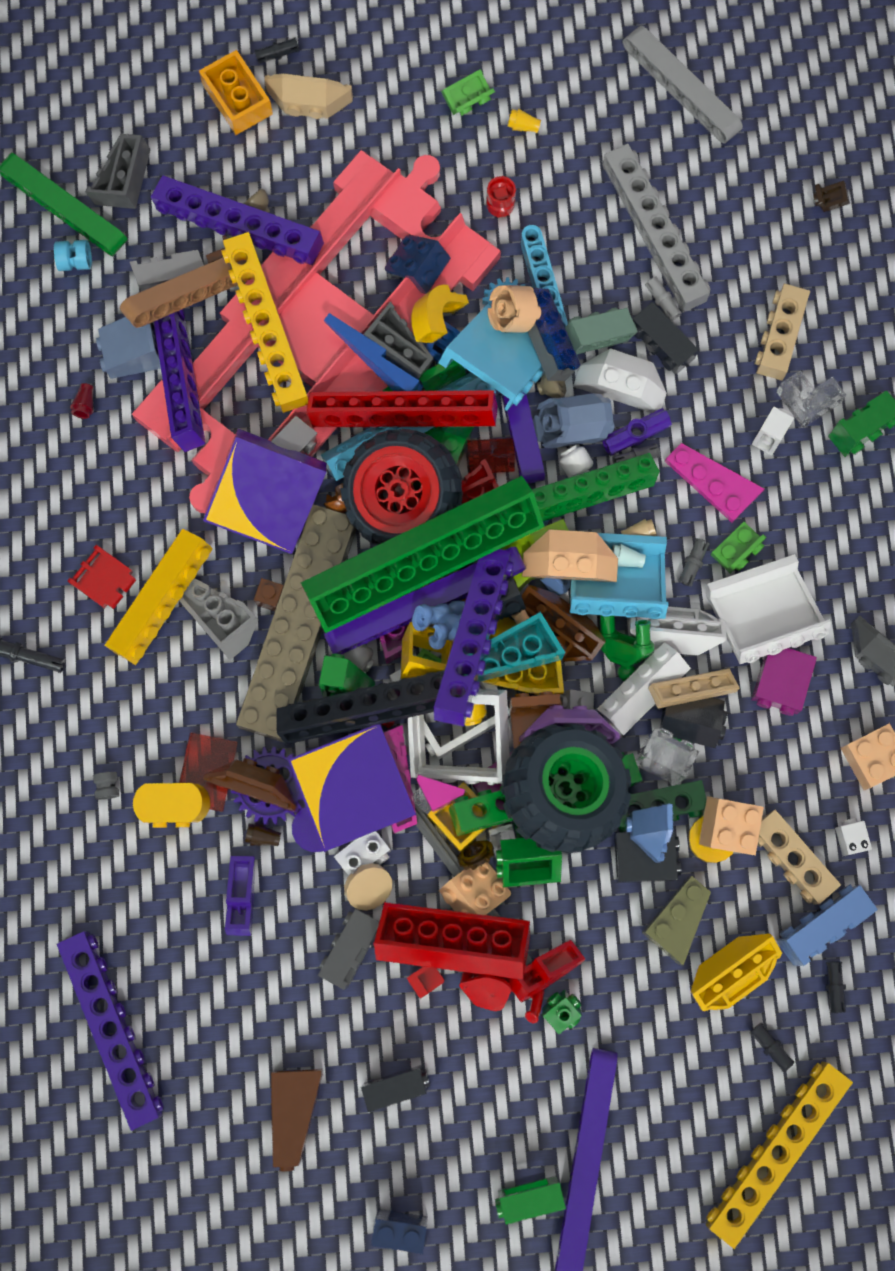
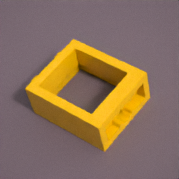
M410 622L402 638L401 678H412L429 672L445 670L454 641L446 640L443 648L433 649L430 646L429 637L434 635L435 629L427 627L423 631H417L414 629L413 623ZM413 646L441 653V663L413 656Z

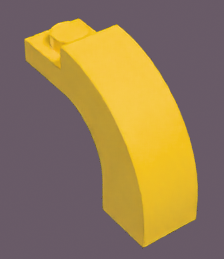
M439 285L419 298L413 306L411 315L412 329L416 342L434 343L446 335L448 332L443 319V312L454 314L469 304L467 295L450 292L449 285Z

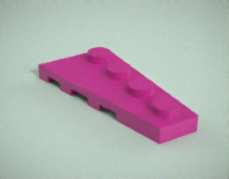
M682 443L665 459V462L731 523L764 491V488Z
M403 725L384 732V735L415 811L410 771L407 763V751L403 736L404 731ZM416 815L391 825L393 832L396 833L417 824Z

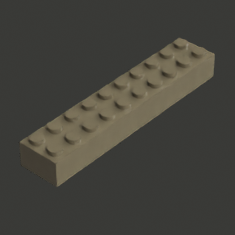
M312 505L236 723L242 730L283 742L277 734L276 708L299 702L323 631V627L301 582L347 560L357 529L351 525L346 514Z

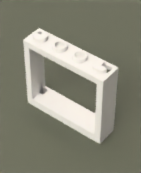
M431 651V653L436 655L437 657L441 656V653ZM401 669L390 675L391 682L402 679ZM480 682L483 689L498 690L493 684ZM508 708V719H509V718H511V716H510V709ZM495 716L442 747L439 746L424 721V734L428 742L425 744V748L431 757L435 755L439 760L494 728Z
M479 689L477 697H472V703L495 705L497 768L426 765L423 714L408 718L411 778H417L420 775L433 780L442 779L444 783L464 780L466 784H477L479 781L488 782V785L502 784V775L505 774L506 762L509 759L507 690Z

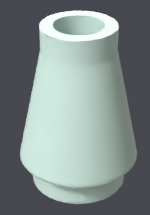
M619 544V546L613 545L612 552L618 558V567L643 568L646 558L645 554H641L622 544Z

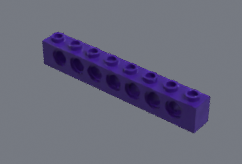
M162 175L151 195L156 210L162 214L169 213L181 221L188 220L194 222L197 226L213 229L220 235L227 234L235 237L249 232L253 245L262 250L266 248L281 257L288 256L300 264L307 263L313 265L324 244L322 235L318 230Z
M181 309L154 321L171 438L184 452L206 444L185 314L184 309Z
M498 549L478 559L435 701V721L464 727L466 718H471L474 703L471 700L473 696L477 697L480 682L477 679L479 675L483 676L486 661L483 658L485 654L489 655L492 640H489L490 634L495 635L497 628L495 616L496 614H501L503 600L500 599L502 595L507 593L509 581H506L507 575L511 576L513 572L514 562L510 561L511 551Z
M83 931L57 943L56 945L130 1131L163 1116L162 1110H164L162 1100L154 1094L152 1089L154 1086L153 1078L144 1069L143 1063H145L142 1051L136 1049L133 1041L136 1037L132 1027H127L124 1019L126 1016L125 1008L121 1002H117L115 997L117 989L114 982L107 977L105 971L108 970L104 958L98 955L96 948H99L96 937L94 934L90 935V932ZM84 952L89 956V963L86 966H82L79 962V958ZM92 975H95L99 981L95 989L90 988L88 984L89 978ZM101 998H104L108 1003L105 1012H101L97 1006ZM110 1021L117 1025V1032L114 1035H110L107 1032V1025ZM120 1044L127 1051L123 1059L119 1058L116 1054V1048ZM128 1068H132L136 1073V1078L133 1082L128 1081L125 1077V1072ZM137 1092H142L145 1095V1103L143 1105H138L135 1102V1094Z

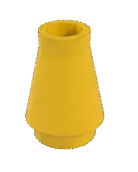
M519 108L517 110L512 109L507 127L512 128L514 131L538 133L541 120Z

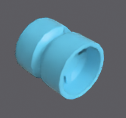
M75 240L73 244L69 241L55 242L54 259L57 270L72 271L73 267H76L77 270L91 269L92 254L89 241Z

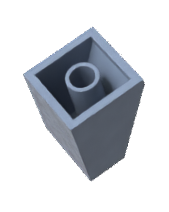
M124 317L98 329L99 337L96 338L98 350L102 351L103 354L100 364L102 371L107 372L110 379L161 369L154 322L136 328Z

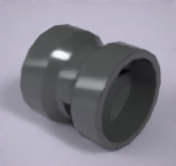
M103 772L93 775V783L97 787L94 792L96 800L119 797V789L115 787L118 780L117 772Z

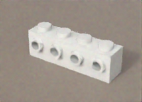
M664 642L597 709L610 725L624 736L655 705L648 687L652 683L682 678L691 668L678 651Z

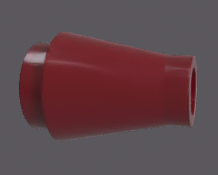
M87 383L80 385V389L70 406L73 416L80 419H88L93 413L94 387Z

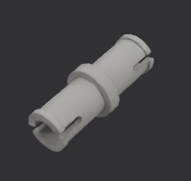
M657 276L651 278L645 284L655 298V304L662 308L671 321L682 314L671 299V293L664 289Z

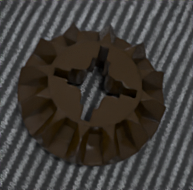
M490 841L473 842L461 851L457 858L458 864L464 870H469L470 868L475 870L478 866H483L485 862L490 861V858L494 855L495 848Z

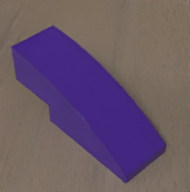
M230 856L225 920L227 935L251 936L255 856Z

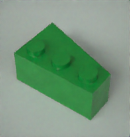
M885 391L869 401L862 409L855 410L847 420L843 418L836 424L828 437L844 457L851 453L853 455L858 454L865 448L864 443L869 440L871 442L876 441L883 435L882 430L887 427L889 430L895 427V399L888 391Z
M340 654L324 655L319 681L323 698L336 693L341 694L358 688L375 686V681L349 659H345V656Z

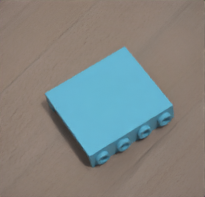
M487 304L446 347L439 364L447 368L454 360L509 398L510 400L504 408L508 411L513 404L516 406L519 404L524 396L523 393L527 394L533 384L540 379L544 370L528 332L511 333L495 330L488 317V308H491V306Z
M598 533L611 550L613 545L619 546V544H622L641 554H645L643 568L618 567L617 582L571 580L570 613L665 619L668 609L665 580L667 537Z

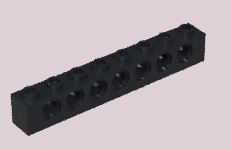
M445 670L429 672L412 678H403L390 683H380L377 686L358 688L346 693H336L328 697L310 699L306 702L288 704L284 707L276 708L277 734L285 745L432 713L434 712L435 701Z

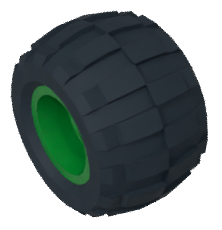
M580 724L549 725L527 736L513 750L506 762L505 774L502 775L501 793L505 795L506 802L503 804L507 817L513 819L518 827L516 831L524 839H532L539 848L551 852L555 850L562 851V853L568 854L595 847L617 830L621 824L622 817L627 813L631 794L628 793V788L632 782L630 770L625 769L622 761L624 758L623 754L617 746L613 747L606 741L607 736L597 730H586L585 726ZM559 768L563 769L564 777L558 774ZM574 776L580 779V784L574 782ZM559 786L564 788L563 792L566 794V796L561 794L562 790L558 788ZM576 794L582 795L583 801H577Z

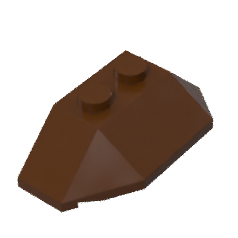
M529 585L521 597L526 607L525 612L529 618L541 612L564 649L565 655L561 661H591L595 658L606 640L590 618L586 615L570 613V604L556 593Z
M244 758L243 762L234 760L205 774L203 777L209 783L298 813L299 808L285 778L279 775L280 770L266 766V769L257 767L258 762Z

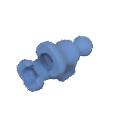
M456 600L452 601L449 605L440 603L436 606L426 604L417 606L412 619L414 629L423 631L430 624H434L432 627L435 629L434 635L429 637L430 646L437 650L443 648L446 640L454 641L465 602Z

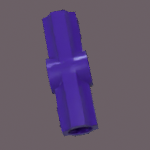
M661 408L641 419H633L628 425L608 434L607 438L602 440L607 454L611 457L633 445H640L645 439L671 427L672 423L667 411ZM639 429L642 434L639 436L634 435L631 430Z

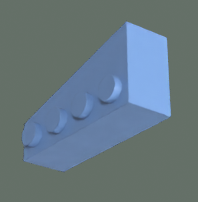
M850 884L838 892L841 896L834 901L831 898L819 905L821 910L813 915L812 912H809L799 919L800 925L795 928L789 926L780 933L781 938L777 940V943L793 966H805L811 961L808 956L813 957L821 954L827 949V942L833 943L847 933V928H855L878 910L861 885L852 887Z

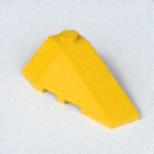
M561 660L482 681L536 695L546 691H551L553 694H564Z

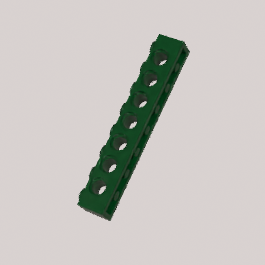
M699 780L631 794L629 806H636L641 810L651 808L653 801H658L662 805L672 804L674 822L680 820L679 816L688 814L689 818L702 816L707 799L703 782ZM677 796H681L686 800V807L684 809H680L675 805V798ZM628 810L622 817L620 826L617 828L619 833L626 832V817H630ZM512 821V823H513V828H514V833H515V837H516V838H523V837L516 831V829H517L518 827L516 826L515 822Z

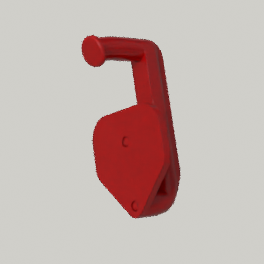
M463 972L459 987L474 1005L491 1011L502 1010L510 992H513L511 985L508 983L510 978ZM544 990L530 997L532 998L529 1011L525 1013V1018L530 1023L535 1024L539 1020Z

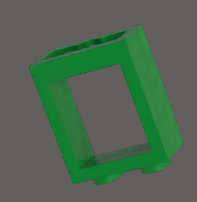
M524 838L500 840V850H496L497 878H502L503 887L561 882L562 851L555 850L551 852L539 848L536 842L530 838L527 840Z
M557 1176L499 1190V1198L495 1199L499 1219L504 1218L506 1225L566 1209Z

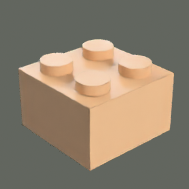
M890 723L841 748L864 791L895 776V732Z
M707 796L699 844L715 849L756 855L764 807Z

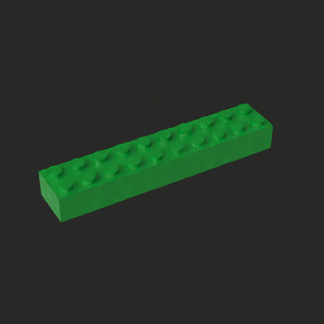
M520 476L301 582L325 633L545 526L534 493L525 479Z

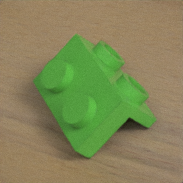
M480 69L443 89L441 92L452 114L460 113L462 116L473 110L471 105L478 102L481 106L490 101V95L495 91L493 88H489Z

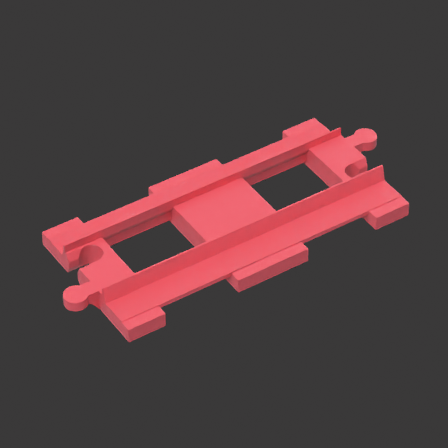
M361 150L333 182L334 189L339 195L310 227L320 231L324 241L314 264H300L293 258L288 256L281 257L272 252L261 265L301 380L312 387L309 392L382 391L388 387L324 322L329 313L364 335L366 330L391 302L395 307L396 313L401 319L406 321L407 327L414 335L411 323L412 309L416 301L424 296L425 293H421L409 278H404L373 315L320 276L322 271L369 217H372L402 240L407 235L437 240L451 259L429 291L439 285H449L451 292L459 282L474 291L500 260L501 251L466 226L461 213L453 219L441 236L430 237L423 232L441 212L438 201L424 192L428 185L434 184L440 177V164L435 157L423 155L417 158L414 162L413 170L405 178L401 175L399 168L393 173ZM248 280L245 284L250 285L254 280ZM237 295L220 312L222 320L227 324L193 362L203 430L211 433L209 442L192 459L193 464L208 476L203 483L193 487L190 492V502L194 509L200 513H205L235 437L233 432L205 412L204 409L257 347L260 348L259 344L254 345L250 331L254 329L251 323H246L242 311L247 309L244 303H239ZM255 300L251 304L258 305L261 303V300ZM262 320L258 325H266L269 321ZM270 340L265 345L273 346L276 341ZM161 380L132 415L138 423L173 450L179 452L181 448L171 438L164 386ZM307 405L293 409L268 440L272 441L297 416L317 432L314 441L316 446L309 454L305 453L313 457L337 427H312L306 412Z

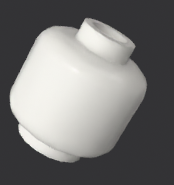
M575 444L561 453L562 457L559 463L568 478L589 472V469L593 466L591 457L582 446L577 447Z

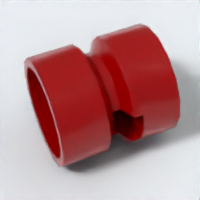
M497 176L488 183L486 204L489 213L493 216L506 217L514 209L516 187L510 178Z

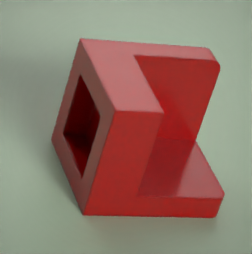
M423 966L407 977V980L420 999L444 983V979L437 968Z

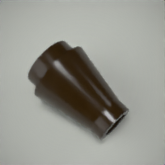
M256 822L255 824L249 823L245 842L250 843V846H279L281 832Z

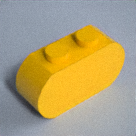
M143 784L134 795L133 809L136 816L142 822L153 823L152 828H167V823H175V827H190V823H199L206 817L210 809V797L207 790L200 784Z

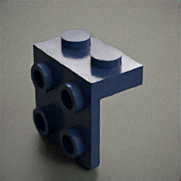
M407 235L389 258L384 269L389 274L409 278L421 293L427 294L451 257L437 240Z

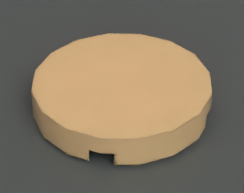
M370 863L356 868L357 871L347 877L344 885L346 898L358 910L375 909L386 901L392 890V879L389 873L382 866Z

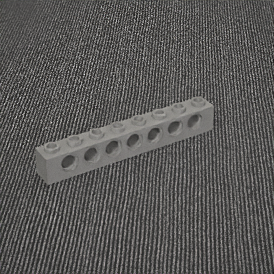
M629 144L605 153L602 165L681 311L685 312L707 302L710 286L706 280L702 279L697 262L691 259L687 244L680 239L678 227L676 224H672L669 219L668 209L665 205L661 204L657 189L651 186L646 169L641 168L636 151L632 150ZM623 170H629L631 173H625ZM634 188H638V189H640L641 191H640V192H637V191H634L633 189H634ZM647 206L652 210H645L643 207ZM653 225H659L662 228L656 229L653 227ZM664 243H668V244H670L672 247L668 248V247H665L663 244H664ZM673 262H679L682 266H676ZM688 280L693 285H686L683 281Z

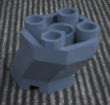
M595 393L558 399L549 398L539 403L537 410H540V413L535 415L533 419L537 441L543 442L542 446L545 448H558L585 443L595 444L606 439L615 427L611 400Z

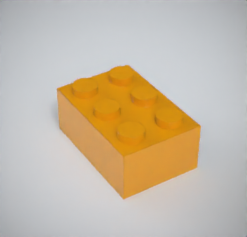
M237 50L199 70L204 88L235 135L273 115L270 99Z

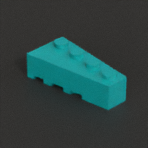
M541 612L490 639L492 640L489 655L485 654L483 658L486 661L483 676L479 675L477 681L482 682L563 659L565 651Z

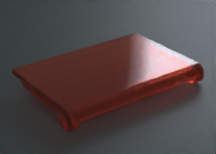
M190 733L179 783L202 785L210 797L209 810L223 812L228 789L209 783L203 777L205 774L234 761L238 742Z

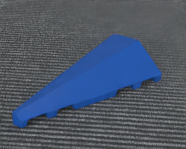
M329 313L326 316L324 322L393 391L423 390V385L419 383L418 379L386 360L385 348Z

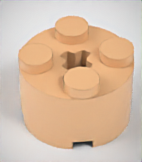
M498 286L490 295L489 301H492V307L488 308V317L495 330L525 333L534 326L536 320L541 316V308L538 306L536 295L531 286Z

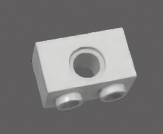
M773 407L752 445L772 456L794 417L790 416V413L785 409Z

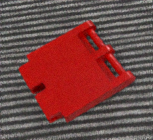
M95 545L93 553L85 562L82 561L80 564L82 567L67 582L104 609L107 605L114 609L124 597L118 591L122 589L127 593L136 579L131 576L133 571L98 545ZM98 553H100V555L97 557V559H96V560L93 562V564L90 566L89 564L92 562V560L95 558V556H96ZM86 569L87 571L85 572V574L82 576V578H81V579L78 581V583H77L76 580L80 577V575H81V574L84 572V570Z

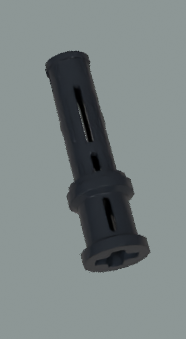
M0 637V656L10 659V662L22 661L58 673L63 671L64 668H61L59 665L65 666V659L23 648V645L19 642L14 644L4 641Z

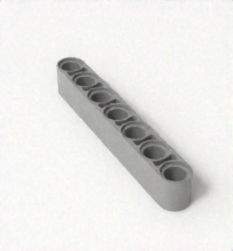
M639 26L623 39L626 51L718 141L723 144L727 143L742 130L743 125L740 119L644 26Z

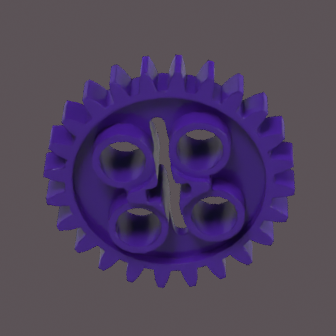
M263 747L262 754L253 750L254 758L252 759L245 755V758L258 762L257 767H264L266 769V766L274 765L278 770H289L290 775L286 782L298 808L302 809L299 801L304 800L288 762V759L295 756L293 753L285 757V749H282L277 754L276 747L272 748L271 753H268V750ZM231 790L232 794L239 795L233 800L234 803H242L238 810L240 812L248 810L245 816L248 819L255 815L254 822L256 823L263 818L265 825H268L270 819L277 825L279 817L287 822L286 814L289 813L295 817V812L272 804L266 807V802L263 801L254 803L251 797Z

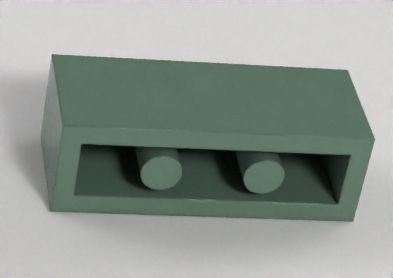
M617 307L602 314L594 312L585 318L580 316L574 317L568 321V325L562 330L571 355L628 342L638 332L628 308L618 310Z

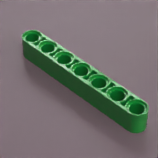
M11 152L0 164V175L108 255L114 257L127 242V237L119 229L16 154Z

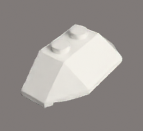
M608 349L581 364L573 387L601 394L603 397L651 413L662 408L667 394L653 362L613 349Z
M668 607L665 619L630 618V632L635 637L636 621L647 620L651 622L650 637L654 643V651L665 642L678 651L679 654L700 655L725 642L727 638L726 621L717 619L700 609Z

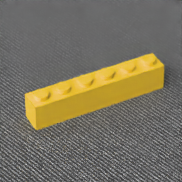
M182 528L104 646L136 665L143 657L152 640L157 636L158 631L170 616L177 602L182 598L191 581L196 577L203 563L208 559L213 548L202 538Z

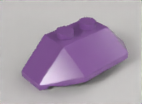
M554 705L542 713L519 737V742H522L527 736L535 733L538 729L549 725L563 726L565 723L580 724L589 731L597 730L608 737L606 741L610 744L619 740L620 734L596 710H587L586 706L564 709V706Z

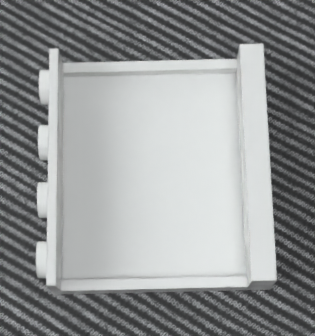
M795 554L707 584L706 596L717 619L726 621V637L739 664L752 663L760 657L769 654L776 655L783 649L789 647L796 648L804 644V642L813 639L820 640L829 634L831 621L830 619L825 621L798 571L799 561Z

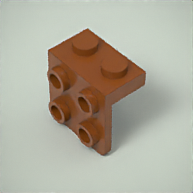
M551 691L541 692L539 696H529L528 693H520L511 698L509 706L514 749L521 743L519 742V737L542 713L549 709L550 706L561 704L560 694L553 695Z

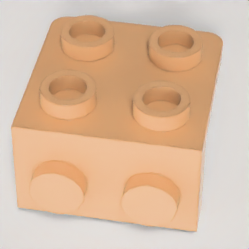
M485 862L483 866H478L475 870L471 868L463 870L439 890L444 901L454 911L487 915L511 896L509 888L503 887L502 879L497 878V873L488 862Z

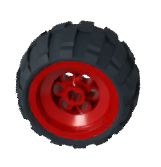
M398 429L377 433L373 438L364 441L354 451L355 454L350 462H347L342 474L344 475L343 488H341V499L346 507V516L351 525L355 526L361 533V536L372 544L379 545L462 505V476L459 466L455 463L450 451L431 436L416 430ZM404 468H407L409 471L407 478L401 476V471ZM391 474L392 481L387 483L386 478ZM416 480L421 483V488L418 491L413 488V483ZM399 483L402 484L401 488L405 489L404 494L400 497L398 492L395 491V487ZM383 490H386L388 493L386 499H384ZM411 497L417 500L415 507L409 506L408 501ZM394 502L400 504L398 512L393 509L392 505Z

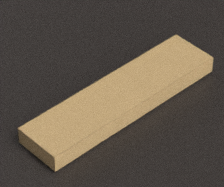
M730 668L652 683L648 687L657 708L736 693L740 689Z

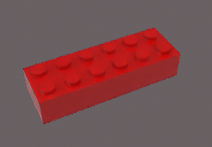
M384 902L374 941L376 960L523 980L530 942V921Z

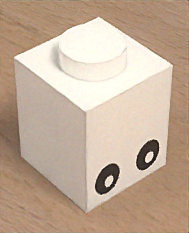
M856 818L841 821L842 826L835 828L842 856L872 850L865 821L856 822Z

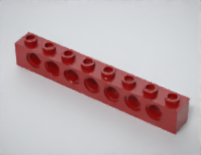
M494 390L309 392L306 412L312 427L496 426L498 406Z

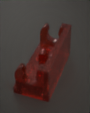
M513 438L467 440L469 473L476 469L484 459L487 460L492 473L515 472Z

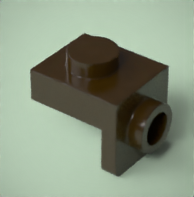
M844 180L823 188L820 184L815 185L816 193H813L816 206L821 207L823 212L850 204Z

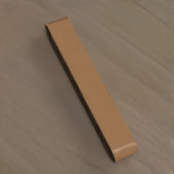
M221 258L126 298L120 305V311L134 327L139 328L235 287L238 284H233L228 270L232 269L231 264H226L224 258ZM240 260L237 264H244L247 260Z

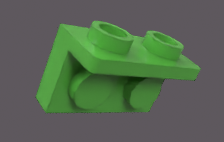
M743 522L711 553V556L730 574L735 569L740 571L749 562L746 559L751 554L756 556L765 547L762 543L766 536L763 534L760 537L750 526Z

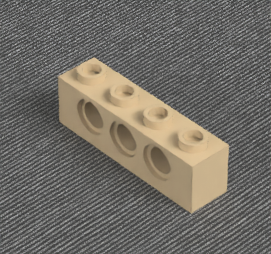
M783 284L780 291L776 290L772 304H776L775 310L770 311L766 323L770 327L768 331H764L761 340L764 348L762 352H758L755 364L758 365L757 374L783 381L788 371L808 301L809 290L788 284ZM782 309H788L791 314H786ZM776 329H782L786 334H780ZM770 349H776L780 354L775 355Z
M776 810L771 811L762 819L757 845L759 847L763 846L769 853L767 856L770 861L776 866L780 865L785 871L783 874L792 885L796 884L801 889L800 895L807 903L820 904L841 886ZM773 834H778L782 839L779 847L775 846L771 841ZM790 852L795 853L798 857V863L795 866L791 865L788 861V854ZM806 871H810L814 875V882L812 884H808L804 879Z

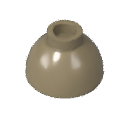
M259 189L243 203L256 209L270 212L268 209V196L264 189Z
M544 373L541 381L537 382V388L541 395L546 394L551 398H562L566 394L565 381H548Z

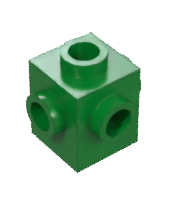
M564 989L560 994L556 992L549 997L547 1004L542 1007L543 1017L560 1034L568 1027L571 1029L579 1023L582 1016L580 1008L582 1004L573 993L569 995Z

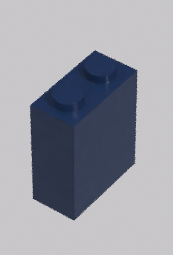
M378 1209L371 1246L423 1254L428 1216Z

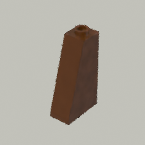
M323 1069L273 1071L271 1073L273 1167H279V1171H294L295 1166H299L301 1163L323 1077Z

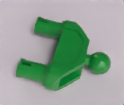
M600 615L601 630L599 631L606 640L601 650L610 662L620 665L617 671L618 676L621 680L626 681L636 671L633 665L654 653V643L650 637L651 622L647 620L636 621L635 638L619 633L615 629V616Z

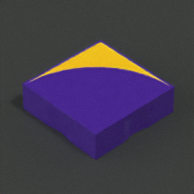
M238 428L226 457L225 466L206 508L203 521L292 554L327 472V463L301 452L279 447L270 440Z
M380 724L370 726L288 759L324 852L416 815Z

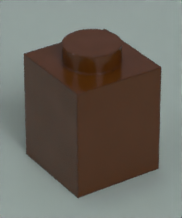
M261 578L254 597L256 605L275 612L284 585Z

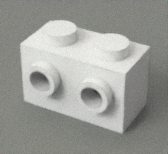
M375 831L354 840L335 855L334 858L349 876L351 873L354 874L357 871L356 868L361 865L370 863L383 864L390 858L388 853L391 850Z

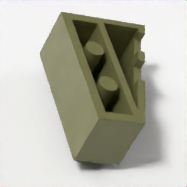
M693 876L687 877L644 929L642 934L678 965H684L711 891Z

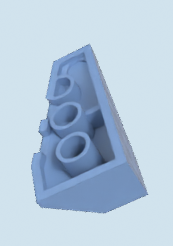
M672 804L632 811L630 817H626V832H630V838L655 863L664 861V853L661 852L667 851V842H670L673 832Z

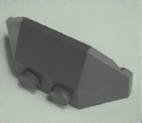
M861 616L857 617L851 623L855 657L859 659V663L864 668L871 669L878 674L877 677L881 682L886 685L895 686V644L870 625Z

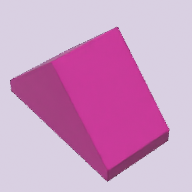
M418 775L417 783L433 813L453 803L455 799L463 797L465 794V789Z

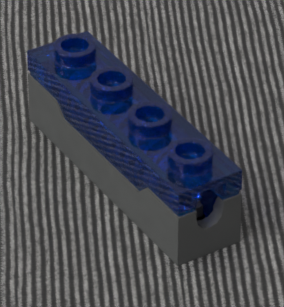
M533 288L538 306L541 308V316L528 331V334L547 380L566 381L581 364L549 289Z

